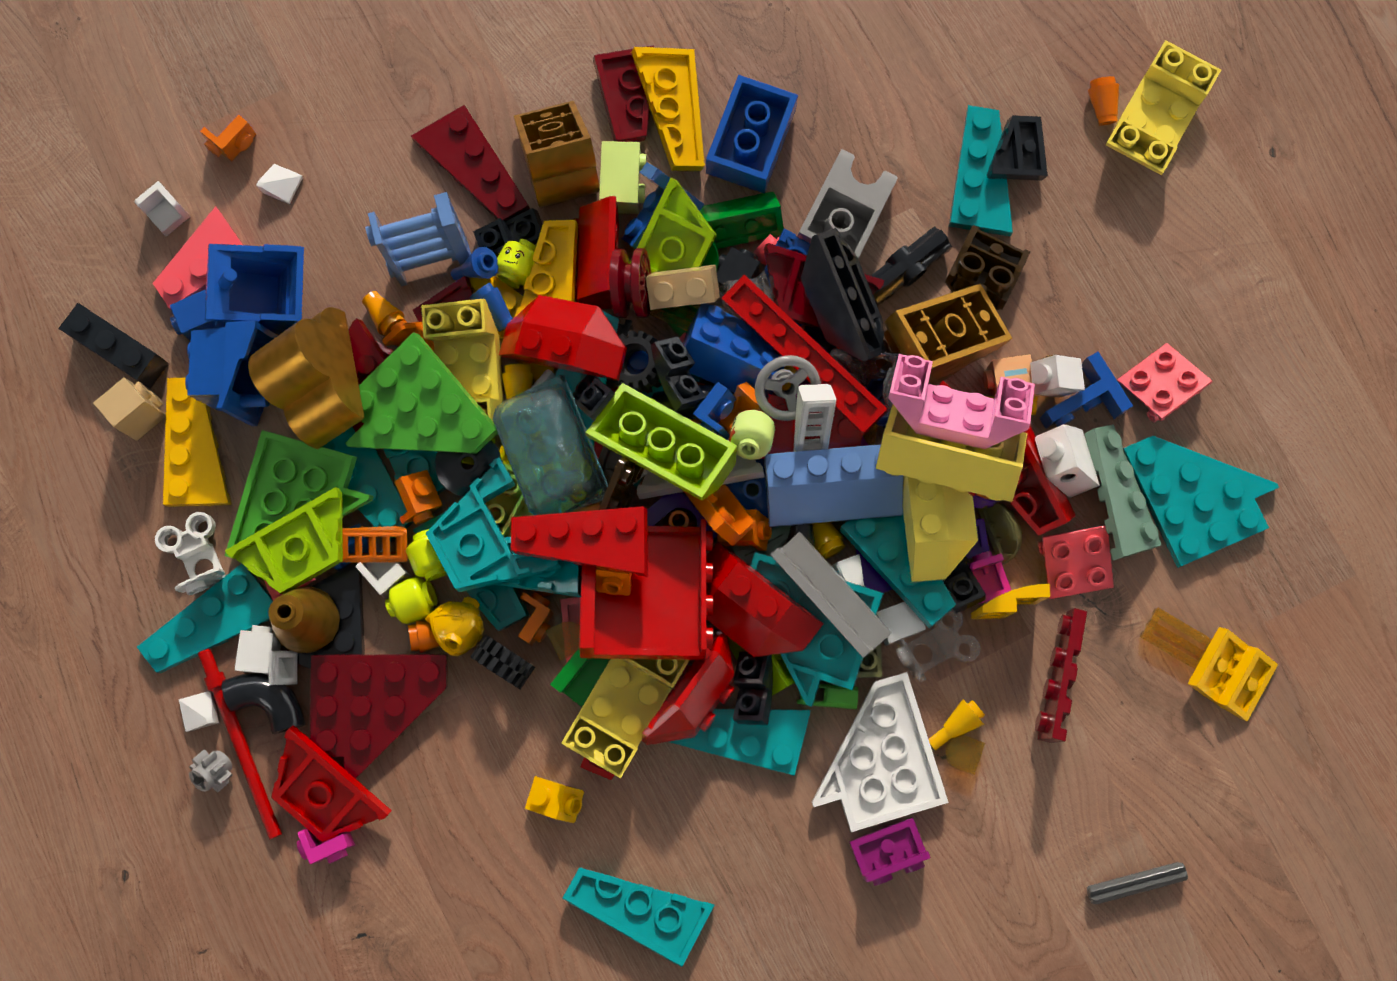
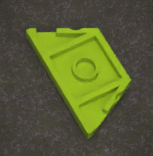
M670 178L637 248H645L647 250L651 273L701 267L716 237V233L679 182Z
M337 487L329 490L226 549V554L247 567V570L265 580L269 586L279 593L285 594L343 562L341 490Z

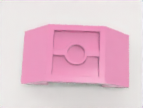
M899 354L888 398L916 434L987 449L1029 429L1035 384L1025 382L1019 378L1000 377L995 398L985 397L980 393H967L944 385L928 384L933 361L924 360L915 355L906 356Z

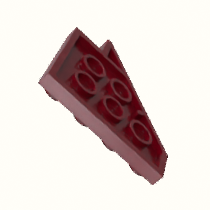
M448 654L311 655L310 740L330 757H344V769L356 779L448 687Z

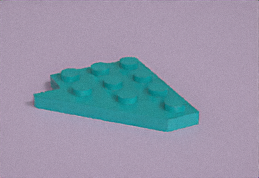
M1155 436L1148 437L1123 448L1129 463L1133 467L1139 489L1146 499V505L1177 568L1269 528L1255 498L1278 489L1277 483Z
M755 552L750 566L824 623L805 650L781 653L806 705L813 706L821 680L853 690L863 657L773 557ZM845 581L877 616L884 593Z

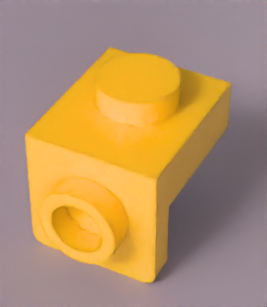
M535 776L525 809L556 820L575 823L577 815L582 808L584 791Z

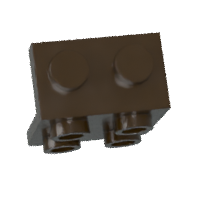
M603 446L582 500L591 504L602 501L599 510L629 508L633 495L629 493L633 483H637L640 480L644 468Z

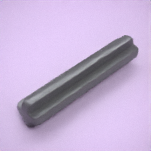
M1176 862L1090 885L1087 887V895L1090 902L1097 905L1186 881L1188 874L1184 864Z

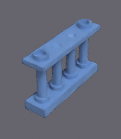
M447 192L434 195L437 207L432 208L431 213L382 226L375 212L368 213L370 226H366L365 229L371 247L377 246L386 261L390 277H396L401 287L407 285L404 271L452 258V261L458 260L461 266L471 255L467 237Z

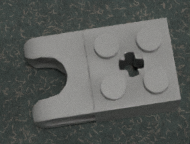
M841 149L797 237L810 243L812 236L837 228L841 238L848 243L857 258H859L898 177L883 171L881 177L875 183L869 185L859 183L851 172L855 156Z

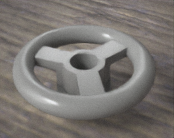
M792 355L781 356L767 363L759 372L755 382V397L762 411L777 420H795L797 402L795 395L798 392L799 384L807 376L810 379L811 385L821 384L815 367L809 361ZM780 367H799V369L795 373L791 372L790 370L782 369L775 372L771 379L768 378L772 372H774L776 369ZM785 383H791V387L788 390H782V386ZM765 389L772 390L777 396L784 398L788 411L774 408L765 396Z

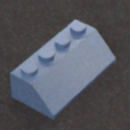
M881 444L767 454L763 460L769 527L902 516L903 475L894 476L883 470L876 469Z

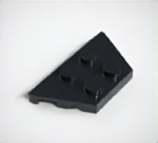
M359 562L351 563L312 586L329 594L333 599L340 614L339 629L333 641L313 653H298V664L311 669V655L365 654L362 574L355 567Z

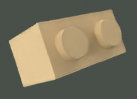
M716 265L653 272L646 277L650 310L716 302L720 297Z
M125 377L93 402L114 428L136 441L166 417V414L160 408L164 403L151 389L148 390L139 381L134 384Z

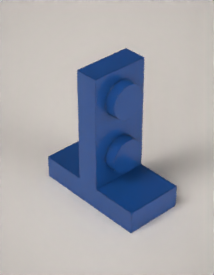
M646 162L639 173L658 187L655 192L650 193L646 197L643 209L636 218H633L627 224L625 234L621 238L635 249L638 247L670 180V177ZM684 189L700 211L704 203Z
M1098 351L1082 362V370L1092 385L1045 411L1039 419L1046 429L1054 424L1057 427L1066 425L1075 419L1073 413L1083 408L1086 413L1102 402L1113 419L1123 415L1133 407V404Z

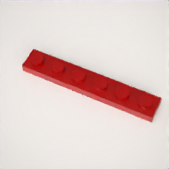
M743 275L721 298L780 356H798L809 361L817 370L821 384L831 385L836 397L835 408L864 435L888 412V409L746 275ZM792 366L796 371L799 369V367ZM807 376L805 379L811 384L810 379Z

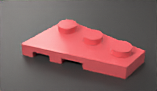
M216 206L152 283L169 309H171V304L206 290L209 244L243 245Z

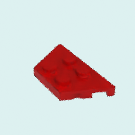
M293 725L286 731L284 753L279 760L277 769L278 779L274 783L271 798L321 842L335 838L343 832L359 829L364 824L377 819L379 821L385 819L392 811L297 727Z

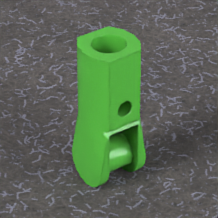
M820 683L818 689H824L823 701H814L813 706L857 709L858 687L854 686V689L850 690L838 685ZM800 694V700L797 699L796 704L806 705Z

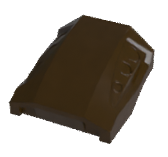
M973 225L945 283L952 293L981 284L995 309L1003 310L1029 257L1030 251L1026 249L1023 251L979 230V227Z

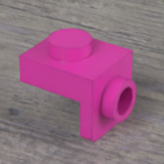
M987 551L972 557L974 562L970 564V569L986 594V600L980 602L979 605L1011 591L1001 563L1004 560L1002 553L993 556L991 551Z
M308 829L298 832L300 839L297 841L298 851L304 860L308 859L309 864L318 863L325 859L331 864L348 856L346 849L355 846L351 833L342 834L318 845L315 836Z

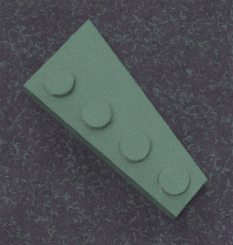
M1114 424L1094 428L1086 432L1085 438L1096 474L1100 476L1101 480L1099 489H1097L1099 500L1106 503L1109 519L1104 520L1107 534H1113L1116 548L1111 549L1113 561L1161 546L1158 529L1151 519L1146 506V499L1139 489L1133 467L1127 459L1121 437L1117 433Z

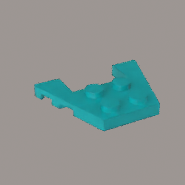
M500 457L494 459L490 464L491 468L481 479L477 478L469 486L471 489L458 503L454 502L426 532L452 585L458 592L561 568L558 560L553 561L519 554L514 556L486 505V502L515 486Z

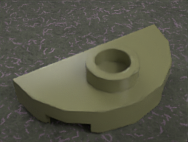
M998 502L990 508H987L986 505L983 508H977L981 519L984 518L986 532L995 554L1002 553L1004 560L1001 563L1002 565L1006 564L1016 556L1021 547L1022 531L1018 518L1011 509Z

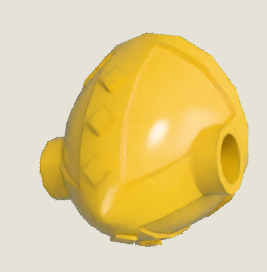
M466 597L462 602L448 601L438 606L425 618V621L431 625L432 633L437 643L449 655L458 657L465 654L480 642L484 628L478 610L480 604L474 598Z

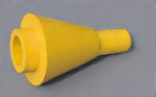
M962 699L944 723V727L928 739L930 745L936 751L952 737L956 738L985 725L981 720L985 714L974 700L967 703Z

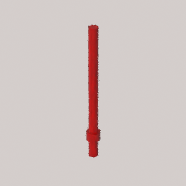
M205 649L200 651L198 656L206 674V678H204L208 692H213L269 840L282 835L236 713L235 711H230L225 703L222 693V681L226 677L224 672H219L211 649Z

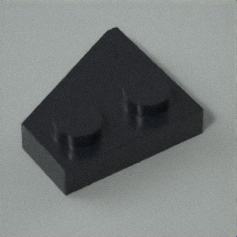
M1012 115L1005 124L989 166L987 178L1042 181L1048 176L1041 117Z

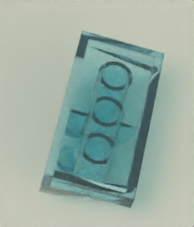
M565 375L554 377L503 401L496 407L493 415L494 425L527 508L533 515L569 513L577 508L602 501L608 487L591 440L585 435L587 430L578 407L575 405L576 402Z

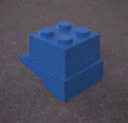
M209 244L205 321H215V327H225L226 322L257 321L278 335L302 319L304 247L268 244L263 246Z
M257 321L226 322L225 327L191 331V342H189L187 347L189 373L185 378L187 395L250 426H258L263 409L268 407L270 402L255 387L249 374L248 362L252 354L278 335Z

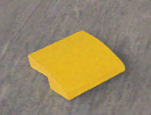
M1037 584L1025 586L1001 594L971 613V619L1006 618L1017 612V605L1038 604L1050 598V585Z
M1219 627L1191 676L1188 685L1241 720L1248 721L1278 664L1259 648L1248 646L1229 629Z

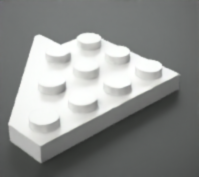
M907 672L873 683L812 800L813 807L841 800L850 832L949 803Z

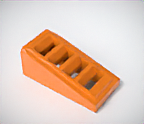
M405 526L343 528V562L408 561L406 554L407 529ZM348 537H355V553L353 554L348 553ZM362 537H368L369 553H362ZM376 537H382V552H376ZM390 537H396V551L390 552Z

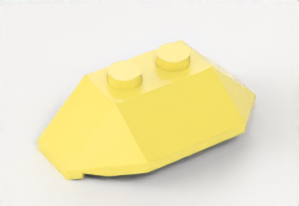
M903 476V514L911 582L945 580L978 541L973 496L968 492L956 491L952 487L936 483L926 484L918 479Z

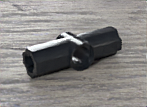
M934 226L910 246H902L886 260L884 266L871 275L872 277L885 280L883 286L873 294L877 306L894 295L903 286L907 288L923 276L930 265L951 250L952 246L948 237L942 230Z

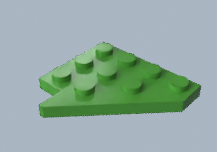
M413 332L359 385L365 417L361 421L364 425L345 444L353 448L477 454L500 430L418 333Z
M262 430L227 549L335 487L339 488L342 492V518L371 502L374 496L348 489L357 457L324 447L317 450L308 446L303 441Z

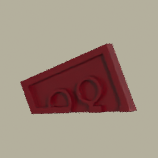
M633 49L597 54L593 57V64L614 142L645 141L647 136L649 103L631 53Z

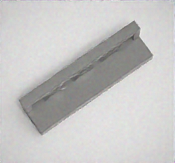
M801 532L797 533L782 548H777L770 554L863 658L892 634Z

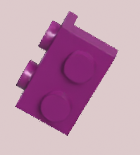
M912 817L849 841L863 881H872L874 886L892 880L893 876L891 873L904 869L906 874L925 867L923 861L931 858L929 852L925 850Z

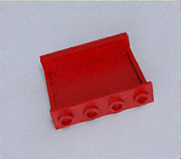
M701 519L700 527L648 526V577L632 573L631 592L628 596L598 592L596 590V567L582 566L580 658L705 660L707 648H713V628H706V615L712 616L713 595H706V583H712L713 563H706V551H712L713 533L712 531H706V519Z

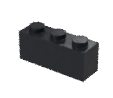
M80 303L75 305L58 328L149 389L152 388L169 364L155 352Z

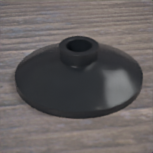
M492 440L477 454L437 452L435 459L436 474L447 490L464 497L471 489L469 486L477 478L481 479L491 468L490 464L494 459L498 457L501 459V455ZM465 457H471L474 460V466L471 469H464L461 463Z

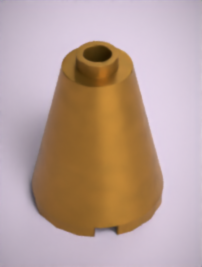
M296 588L277 597L269 607V619L276 638L284 647L297 653H313L333 641L339 629L340 614L333 599L329 594L318 588Z

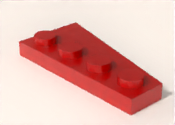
M641 506L511 517V551L519 555L553 561H567L576 565H589L605 568L610 571H624L648 577L647 509Z

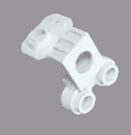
M204 512L191 514L186 520V531L184 532L173 526H164L155 535V543L160 550L174 553L176 558L183 561L190 579L178 584L175 590L181 593L186 592L187 595H193L212 587L226 576L213 544L208 541V538L215 532V521ZM206 521L208 524L207 530L200 533L198 526L201 522ZM176 535L177 543L174 546H169L168 539ZM202 559L210 560L213 564V569L197 575L195 573L196 564Z

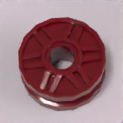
M636 248L634 250L631 263L624 249H615L612 252L609 285L612 309L617 318H627L631 303L638 318H647L650 314L646 277L651 274V265L645 248Z

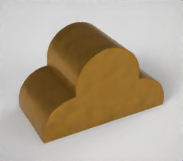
M574 100L514 115L517 132L539 208L600 192L592 140Z
M981 284L897 310L884 322L887 330L884 332V338L897 360L899 354L906 356L915 355L924 360L933 361L928 384L932 385L947 379L966 365L989 355L1013 339Z
M328 307L311 319H301L251 355L248 369L255 387L268 402L284 410V415L290 428L308 446L318 450L365 418L346 313L335 307Z

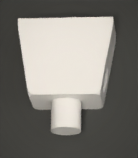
M1061 425L1035 437L1047 479L1064 494L1071 498L1100 486L1082 429Z

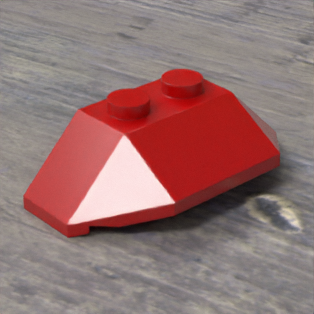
M538 295L507 324L499 356L619 381L627 348L599 306Z
M717 542L712 551L706 556V563H713L712 583H706V595H713L712 616L706 615V620L753 657L803 651L824 625L817 617L720 542Z
M718 629L715 632L713 648H707L705 660H695L654 718L642 732V742L651 745L693 738L700 729L705 732L710 727L716 717L712 713L719 702L725 705L735 691V688L732 686L734 670L728 638L722 631Z

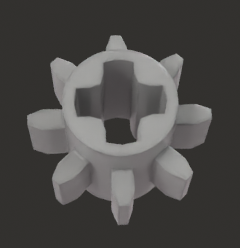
M204 749L192 759L193 764L189 766L192 770L189 772V778L197 789L206 792L213 787L216 792H219L230 783L228 779L233 776L230 772L232 770V763L223 752L213 751L208 754Z

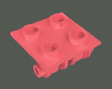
M1168 343L1117 379L1123 387L1150 409L1147 412V416L1154 423L1156 421H1163L1165 417L1178 410L1180 406L1186 404L1188 400L1202 392L1204 388L1212 383L1209 377Z
M1105 525L1042 537L1043 541L1038 542L1039 552L1041 555L1044 554L1047 584L1050 585L1049 599L1114 588L1109 534H1107Z

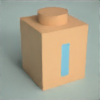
M1031 354L993 359L986 368L987 370L983 372V380L986 390L990 389L991 396L995 397L1000 377L1019 378L1025 382L1032 383Z

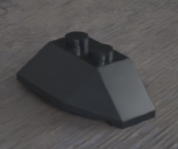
M837 228L812 236L801 281L825 340L863 362L886 352V344L883 341L882 316L856 254L848 243L841 238Z

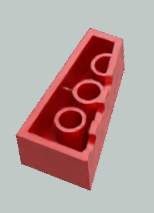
M1029 426V429L1024 431V433H1027L1023 467L1013 501L1010 503L1039 536L1068 523L1076 514L1067 496L1047 479L1035 442L1036 436L1031 426Z

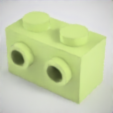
M602 141L599 200L609 196H616L619 213L639 214V203H644L646 186L645 184H640L639 172L647 162V155L641 154L640 142Z

